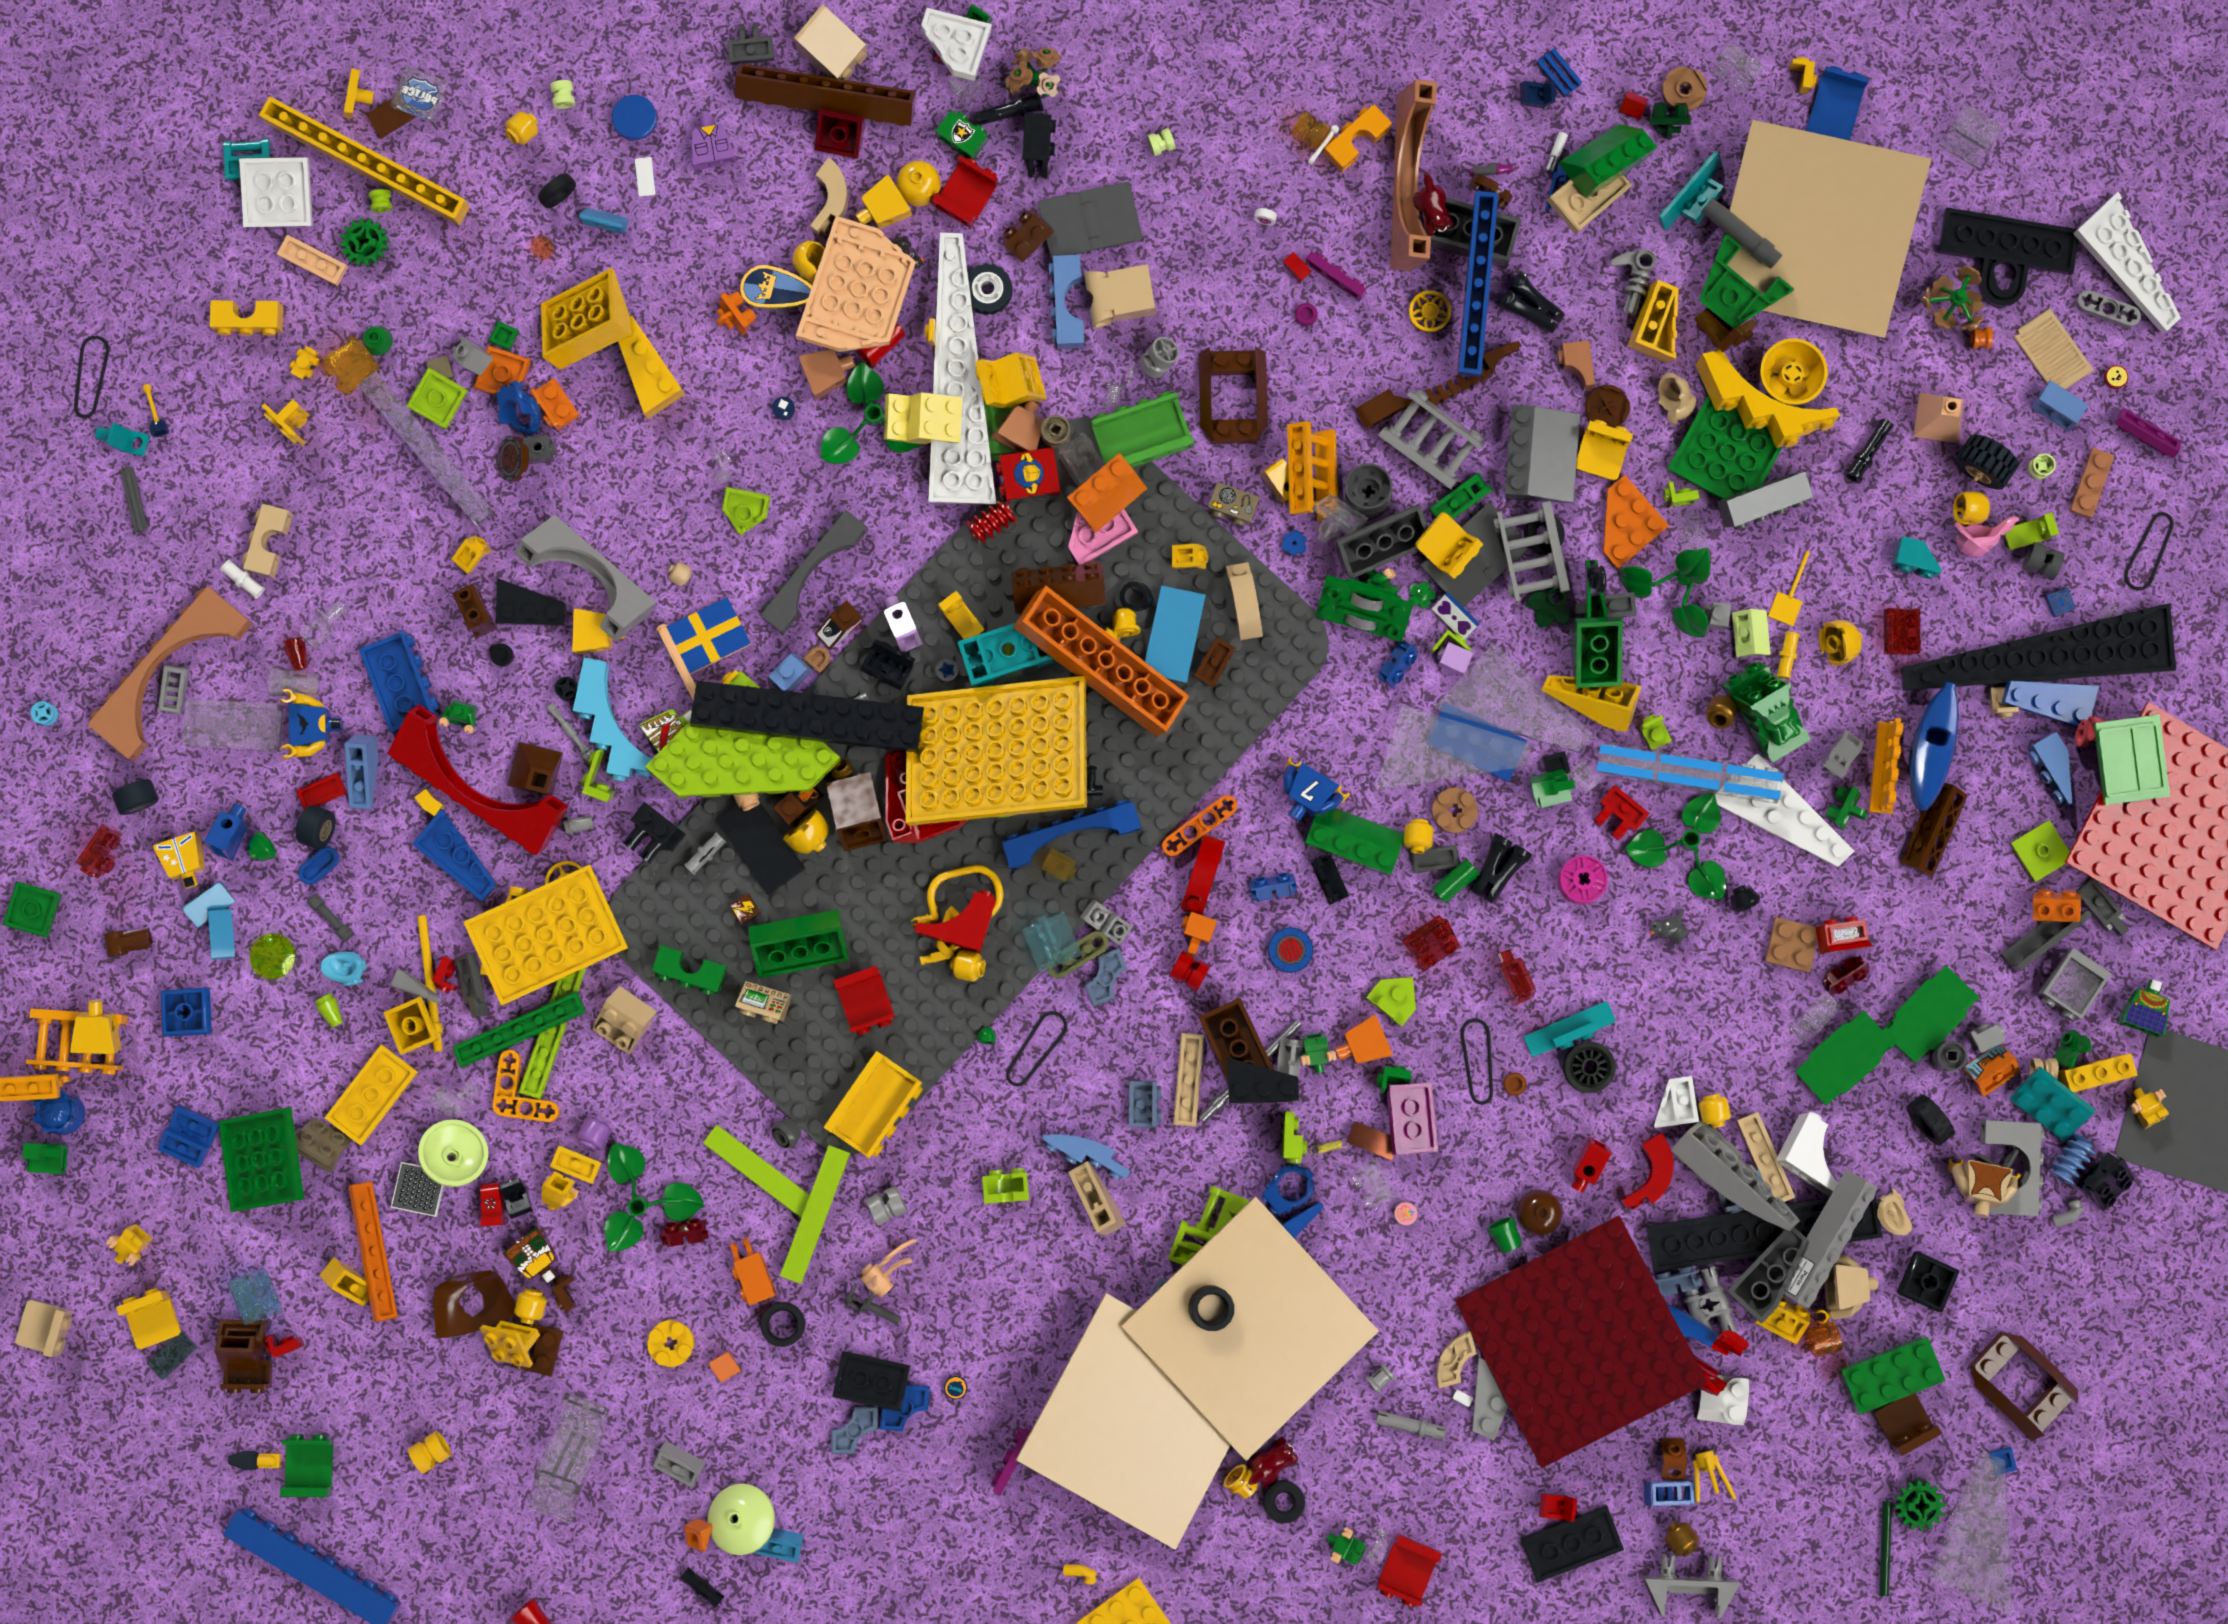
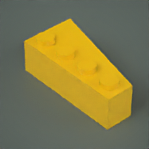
M630 316L631 335L619 340L618 343L643 413L649 419L685 394L633 316Z

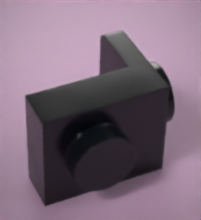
M520 1178L508 1180L505 1184L499 1186L511 1219L533 1211L527 1187Z

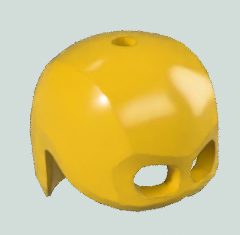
M1967 491L1960 493L1954 500L1953 516L1956 522L1960 524L1977 525L1983 523L1989 516L1990 502L1983 493ZM1962 500L1961 508H1958V503ZM1958 512H1961L1962 519L1958 516Z

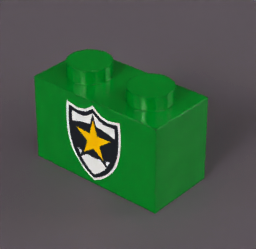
M950 110L935 130L936 137L965 158L970 157L975 160L988 142L987 132L980 125L976 124L974 126L968 122L969 119L959 111L955 113L953 110Z

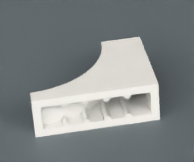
M1816 1113L1799 1114L1775 1162L1830 1197L1838 1182L1831 1175L1824 1158L1823 1141L1828 1124L1823 1122L1822 1117Z

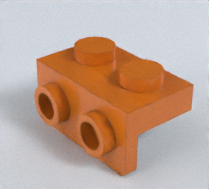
M2039 889L2038 892H2034V921L2080 922L2081 893H2076L2075 890H2063L2062 893H2053L2051 889Z

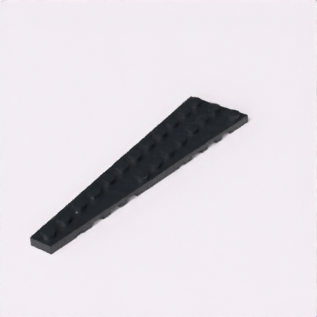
M2167 603L1901 668L1902 689L1907 691L1943 688L1945 681L1955 683L1956 687L2005 684L2007 681L2032 682L2176 671L2171 605Z

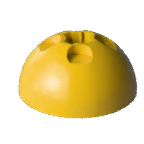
M1796 338L1779 341L1770 347L1764 355L1760 366V378L1765 391L1774 400L1786 405H1801L1813 400L1823 390L1828 377L1827 363L1821 351L1812 343Z

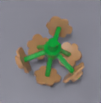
M1964 266L1963 269H1957V279L1963 282L1960 289L1954 291L1952 288L1954 281L1949 280L1946 275H1942L1938 281L1936 280L1932 283L1933 289L1931 294L1928 287L1926 294L1922 295L1921 303H1923L1924 308L1928 309V313L1932 312V303L1950 301L1952 304L1948 311L1940 308L1932 314L1935 318L1934 324L1945 330H1949L1950 327L1954 328L1957 325V321L1954 319L1955 316L1952 313L1956 306L1967 318V321L1961 324V331L1965 329L1968 331L1975 330L1980 326V322L1984 320L1983 315L1972 317L1975 311H1981L1983 308V303L1981 302L1982 295L1976 294L1973 290H1965L1967 285L1981 283L1980 272L1970 266Z

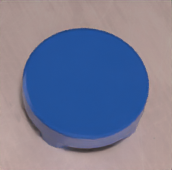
M628 95L620 99L614 106L612 123L616 131L628 141L641 140L649 136L656 129L657 113L653 104L647 98L640 95Z

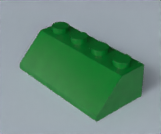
M1619 124L1558 164L1583 196L1588 198L1644 162L1657 146L1643 129Z
M1335 808L1324 814L1316 813L1304 846L1329 855L1331 854L1334 857L1390 877L1402 846L1404 833Z
M839 909L748 927L750 947L759 978L849 961Z

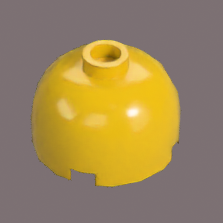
M914 160L905 164L900 169L897 177V189L904 200L915 207L926 206L932 203L936 193H940L941 178L938 171L930 163L923 160Z
M1835 620L1823 624L1824 628L1820 629L1818 633V642L1822 654L1825 650L1827 651L1830 658L1827 660L1828 663L1833 666H1841L1853 661L1860 654L1862 648V635L1855 625L1846 620Z
M815 809L803 817L796 827L793 826L783 840L795 852L807 854L814 850L817 853L827 844L824 841L829 831L827 821Z

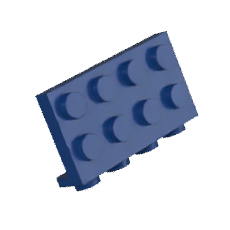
M404 629L400 630L396 635L359 649L391 734L399 731L408 711L420 704L436 716H439L437 709L440 708L436 697L430 694L431 682L427 675H423L421 667L424 666L419 654H415L413 646H416L412 634H408Z

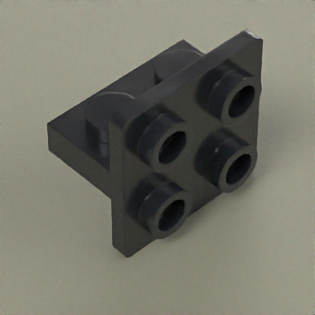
M2107 1152L2076 1185L2079 1190L2097 1203L2100 1210L2105 1211L2108 1207L2115 1204L2117 1197L2123 1191L2131 1187L2134 1177L2122 1157L2117 1159Z

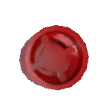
M1182 951L1169 977L1179 983L1185 981L1187 987L1197 992L1211 966L1201 960L1195 962L1192 955Z

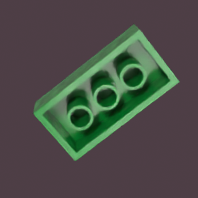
M1926 1336L1914 1338L1836 1369L1853 1412L1859 1415L1946 1381L1930 1340Z

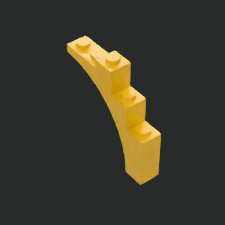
M1721 350L1703 353L1695 365L1715 410L1725 409L1728 411L1736 407L1746 429H1760L1767 426L1776 448L1783 446L1787 448L1792 447L1798 443L1802 435H1808L1820 429L1822 431L1828 430L1834 426V423L1840 416L1837 408L1822 410L1803 409L1786 405L1766 396L1741 377L1731 365L1726 354Z

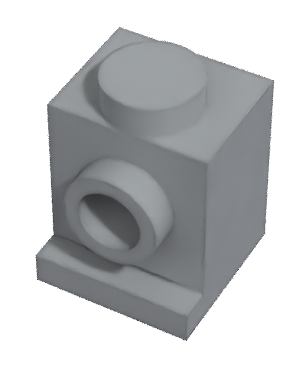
M1712 602L1710 605H1704V611L1708 618V628L1724 631L1729 625L1731 604Z
M1986 1023L1976 1028L1977 1033L1975 1031L1965 1033L1976 1054L1983 1053L2006 1041L2004 1038L2005 1031L2000 1023L1991 1026L1989 1023Z

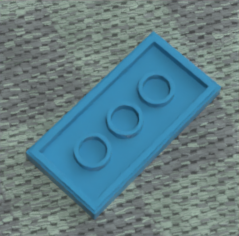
M1161 585L1145 662L1168 680L1187 684L1206 595Z

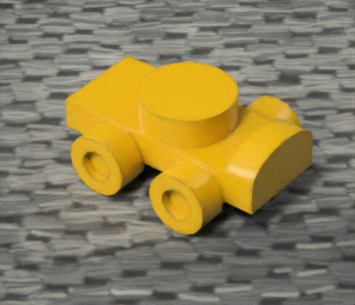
M305 346L304 350L300 348L296 354V361L293 360L290 363L289 367L292 369L290 373L302 380L305 376L311 378L314 373L310 369L311 365L317 367L320 363V359L317 358L318 352L308 346Z

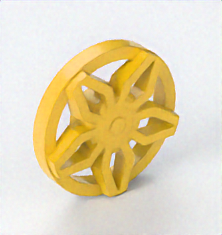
M1433 290L1420 292L1413 298L1409 306V317L1412 324L1420 331L1427 333L1443 329L1451 316V306L1448 299L1440 292ZM1425 295H1434L1436 297L1429 302ZM1419 298L1424 300L1426 303L1422 305ZM1438 299H1441L1439 305L1434 303ZM1417 301L1418 306L1421 309H1417L1413 312V306ZM1443 302L1447 307V313L1443 310H1439V308L1442 307ZM1421 313V317H1414V315ZM1438 314H1442L1446 318H1439ZM1425 319L1423 322L1424 327L1418 324L1417 321ZM1435 319L1438 322H1443L1441 325L1434 327L1436 323ZM1427 321L1432 322L1431 328H1428Z

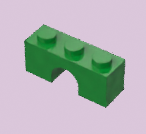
M660 945L652 968V972L657 973L656 978L668 982L670 978L679 980L678 985L691 989L692 985L701 987L699 992L713 996L714 992L720 994L728 970L727 966L704 959L700 970L689 974L682 966L685 953Z

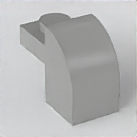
M1845 729L1821 764L1826 767L1830 774L1843 778L1848 772L1852 761L1862 750L1864 742Z

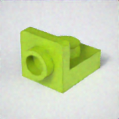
M1673 481L1668 482L1665 486L1666 488L1663 489L1664 501L1669 503V508L1695 504L1700 499L1698 490L1691 491V488L1678 490L1676 494Z
M1655 714L1648 716L1642 720L1644 724L1639 726L1650 751L1672 741L1662 721L1664 719L1662 715L1658 717Z

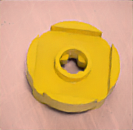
M667 1320L657 1324L649 1333L647 1346L650 1356L657 1364L675 1367L683 1364L690 1357L695 1346V1340L689 1327L676 1320ZM668 1337H671L672 1340H677V1344L674 1345V1350L672 1351L669 1347H665Z

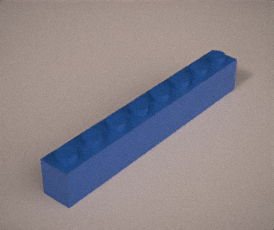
M1476 191L1474 194L1457 376L1480 378L1482 374L1499 193Z
M246 1507V1509L242 1508L236 1511L223 1536L369 1623L389 1624L402 1603L397 1600L398 1596L388 1590L383 1592L377 1588L378 1584L368 1578L365 1580L357 1576L358 1572L346 1566L343 1568L339 1566L337 1559L330 1555L324 1557L317 1552L318 1548L312 1544H302L297 1541L298 1536L289 1531L284 1533L277 1529L278 1525L269 1519H266V1521L257 1517L259 1514L255 1510Z

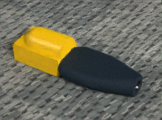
M243 1451L230 1455L228 1457V1464L243 1470L281 1468V1453Z

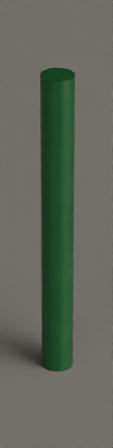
M1882 1501L1879 1596L1885 1597L1889 1596L1891 1501Z

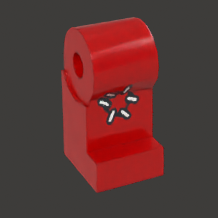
M500 1182L481 1184V1227L506 1225L503 1195L499 1190Z

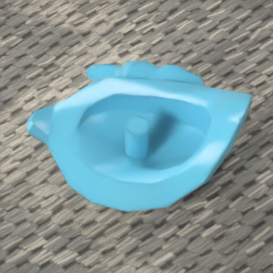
M336 952L322 960L320 970L330 980L343 983L344 986L355 985L364 982L360 977L366 970V961L362 960L354 952Z

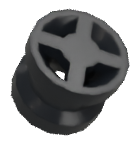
M570 677L558 679L555 684L556 694L565 701L575 699L578 683Z

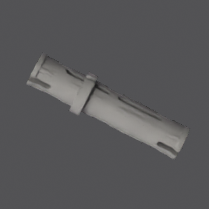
M1378 1410L1375 1423L1376 1425L1417 1434L1420 1438L1425 1436L1444 1441L1447 1427L1428 1423L1425 1419H1422V1421L1381 1410Z

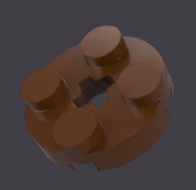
M1474 174L1470 181L1469 187L1474 191L1499 193L1497 207L1502 210L1509 205L1513 198L1507 189H1504L1502 192L1498 187L1499 184L1480 174L1476 176Z

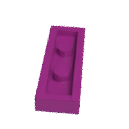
M1311 251L1306 257L1305 264L1360 302L1366 293L1365 285L1356 278L1352 280L1345 275L1346 271L1337 265L1335 267L1327 262L1328 259L1319 252L1315 254Z
M2123 407L2115 424L2122 431L2130 432L2138 437L2141 442L2157 448L2161 454L2175 458L2179 453L2182 441Z

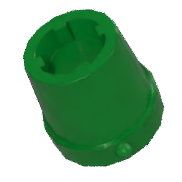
M1513 1216L1503 1218L1486 1229L1501 1253L1510 1252L1522 1245Z

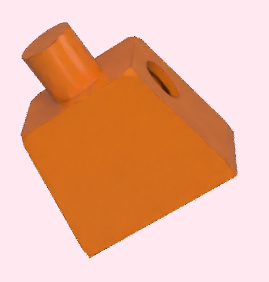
M1376 1014L1343 1034L1346 1043L1334 1048L1339 1061L1352 1056L1355 1064L1393 1055Z

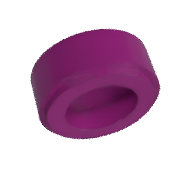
M1303 303L1297 307L1295 319L1301 326H1311L1317 320L1318 312L1314 305Z

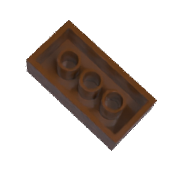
M1087 561L1080 565L1066 563L1061 565V567L1041 566L1033 570L1020 568L1015 572H1011L1015 614L1022 613L1034 594L1045 586L1049 587L1075 608L1106 604L1102 562Z
M1241 998L1199 1016L1201 1025L1227 1080V1057L1274 1070Z

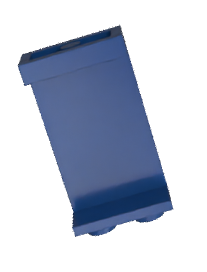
M1826 66L1821 75L1806 131L1850 141L1863 92L1869 83V78H1865L1861 73L1845 72L1837 66Z

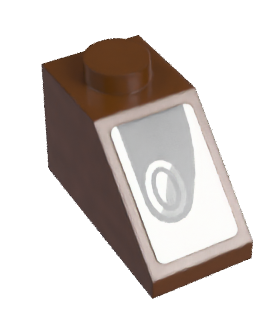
M846 600L829 615L815 635L831 650L864 620Z

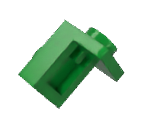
M1384 1066L1382 1073L1377 1075L1376 1087H1380L1379 1094L1384 1095L1387 1083L1409 1084L1412 1071L1406 1070L1403 1066H1393V1068Z

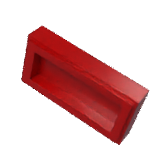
M338 772L296 790L303 810L311 805L319 807L348 794Z

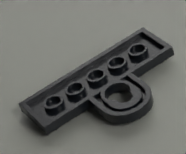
M1946 207L1938 253L1982 260L1980 272L1982 280L1979 284L1980 294L1990 305L2004 308L2015 304L2023 296L2029 268L2067 275L2073 274L2078 246V238L2073 233L2077 229ZM1999 264L2010 266L2014 272V279L2006 290L1998 288L1997 279L1994 276V269Z

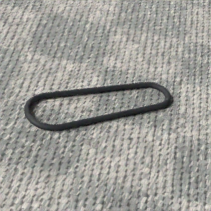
M100 336L86 338L80 348L74 410L82 418H88L96 411L109 356L108 342ZM99 339L106 346L105 358L93 409L89 414L83 415L78 411V397L84 347L88 341Z
M2160 512L2154 515L2125 569V582L2134 590H2144L2153 582L2174 526L2173 518L2168 513ZM2162 515L2166 516L2170 520V527L2150 580L2145 586L2136 587L2129 582L2128 571L2156 518Z
M1050 1011L1040 1017L1006 1072V1078L1011 1085H1024L1065 1035L1067 1021L1062 1014ZM1049 1015L1059 1016L1064 1023V1029L1060 1036L1022 1082H1013L1010 1079V1071L1043 1019Z
M1473 1018L1463 1024L1461 1028V1041L1471 1098L1475 1103L1484 1105L1490 1102L1493 1097L1490 1030L1484 1021ZM1472 1022L1483 1024L1487 1031L1490 1095L1485 1101L1477 1100L1473 1093L1464 1038V1030Z

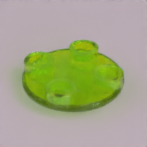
M272 933L260 937L253 944L250 951L252 968L258 975L266 979L282 978L293 968L296 959L295 947L289 939L280 934Z

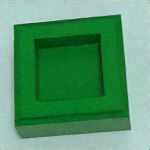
M498 321L488 341L510 352L519 334V330Z

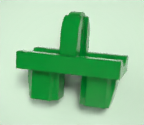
M1840 786L1835 798L1844 802L1842 809L1831 805L1826 813V817L1843 831L1851 816L1865 820L1868 815L1865 810L1856 806L1861 796L1859 788L1852 786L1849 789Z

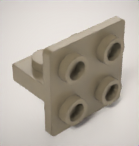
M315 1117L295 1134L298 1154L329 1173L335 1170L342 1152L352 1141Z

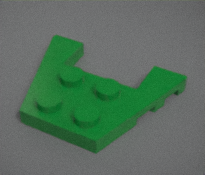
M1726 233L1714 259L1699 301L1734 329L1793 292L1794 288L1778 276L1764 294L1755 289L1727 266L1742 246Z

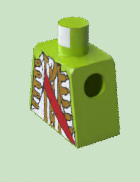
M670 709L641 723L640 727L657 751L660 752L687 725L692 711L689 710L679 717L673 709Z

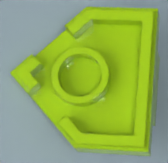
M726 487L722 510L740 536L767 518L771 495Z
M1413 977L1380 980L1367 995L1366 999L1402 1027L1416 1010Z

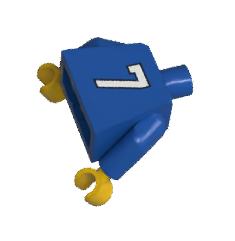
M1289 757L1285 766L1286 770L1283 781L1284 792L1288 795L1286 801L1293 805L1288 816L1293 820L1300 822L1305 813L1312 817L1316 813H1327L1335 809L1340 803L1345 802L1350 795L1349 792L1343 794L1340 791L1342 786H1339V784L1306 764L1301 763V761L1298 764H1293L1291 762L1292 758Z

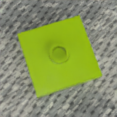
M428 367L406 407L447 429L469 390Z
M2047 820L2009 844L2033 883L2065 865V860L2070 852L2050 820Z

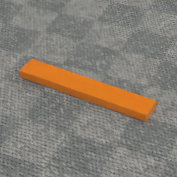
M370 1181L349 1185V1195L373 1321L375 1323L398 1318L373 1183Z

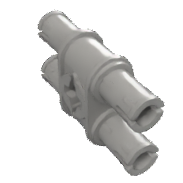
M1715 1266L1701 1269L1700 1271L1707 1286L1706 1292L1701 1293L1698 1289L1684 1292L1686 1296L1684 1303L1687 1304L1690 1316L1711 1330L1710 1317H1718L1722 1331L1730 1329L1737 1333L1738 1330L1731 1315L1733 1308L1730 1307L1725 1293L1726 1288L1720 1284ZM1706 1299L1716 1302L1711 1305L1710 1311L1707 1308H1700L1706 1304Z

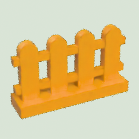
M1894 718V721H1889V723L1877 722L1868 812L1893 814V807L1896 802L1895 786L1899 775L1897 766L1901 754L1900 737L1903 732V723H1901L1900 718Z
M66 1074L0 1077V1101L59 1098V1087H62L65 1082H70V1076H66Z

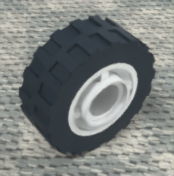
M983 263L984 265L975 266L976 268L971 269L968 274L972 309L979 314L994 315L999 311H1003L1008 306L1012 298V282L1008 273L1002 267H998L996 264ZM990 284L994 287V291L991 294H984L981 291L982 287Z

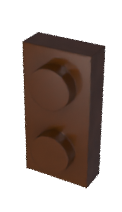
M1216 637L1194 678L1214 688L1236 647Z

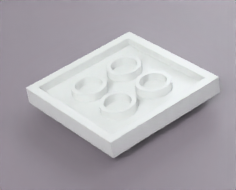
M308 157L239 159L243 227L313 226Z

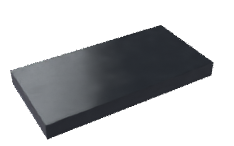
M761 803L748 811H743L742 807L737 805L716 820L767 895H770L806 869L793 849L783 840L784 836Z
M1607 1505L1576 1516L1574 1522L1565 1520L1520 1538L1537 1583L1624 1550Z

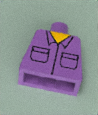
M710 114L699 117L701 128L692 130V162L695 171L737 163L723 124L714 125L713 116Z

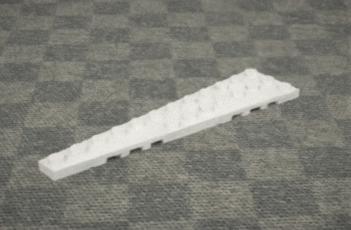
M940 233L933 394L962 397L961 441L957 444L939 441L931 443L929 503L996 505L984 400L981 395L982 386L975 373L977 369L975 362L978 361V352L962 233Z

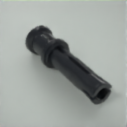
M1035 92V95L1024 98L1017 97L1014 102L975 112L978 125L981 126L1019 114L1024 117L1025 113L1036 110L1044 111L1040 94Z
M1881 419L1861 452L1854 455V461L1849 469H1845L1843 472L1846 478L1855 483L1862 482V476L1867 468H1871L1873 465L1872 459L1890 430L1894 427L1889 420Z

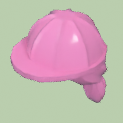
M2016 516L2006 518L1996 527L1969 525L1965 527L1956 522L1954 525L1959 530L1956 536L1958 550L1967 557L1973 558L1990 552V548L1996 546L2000 537L2013 529L2014 524L2019 521V518Z

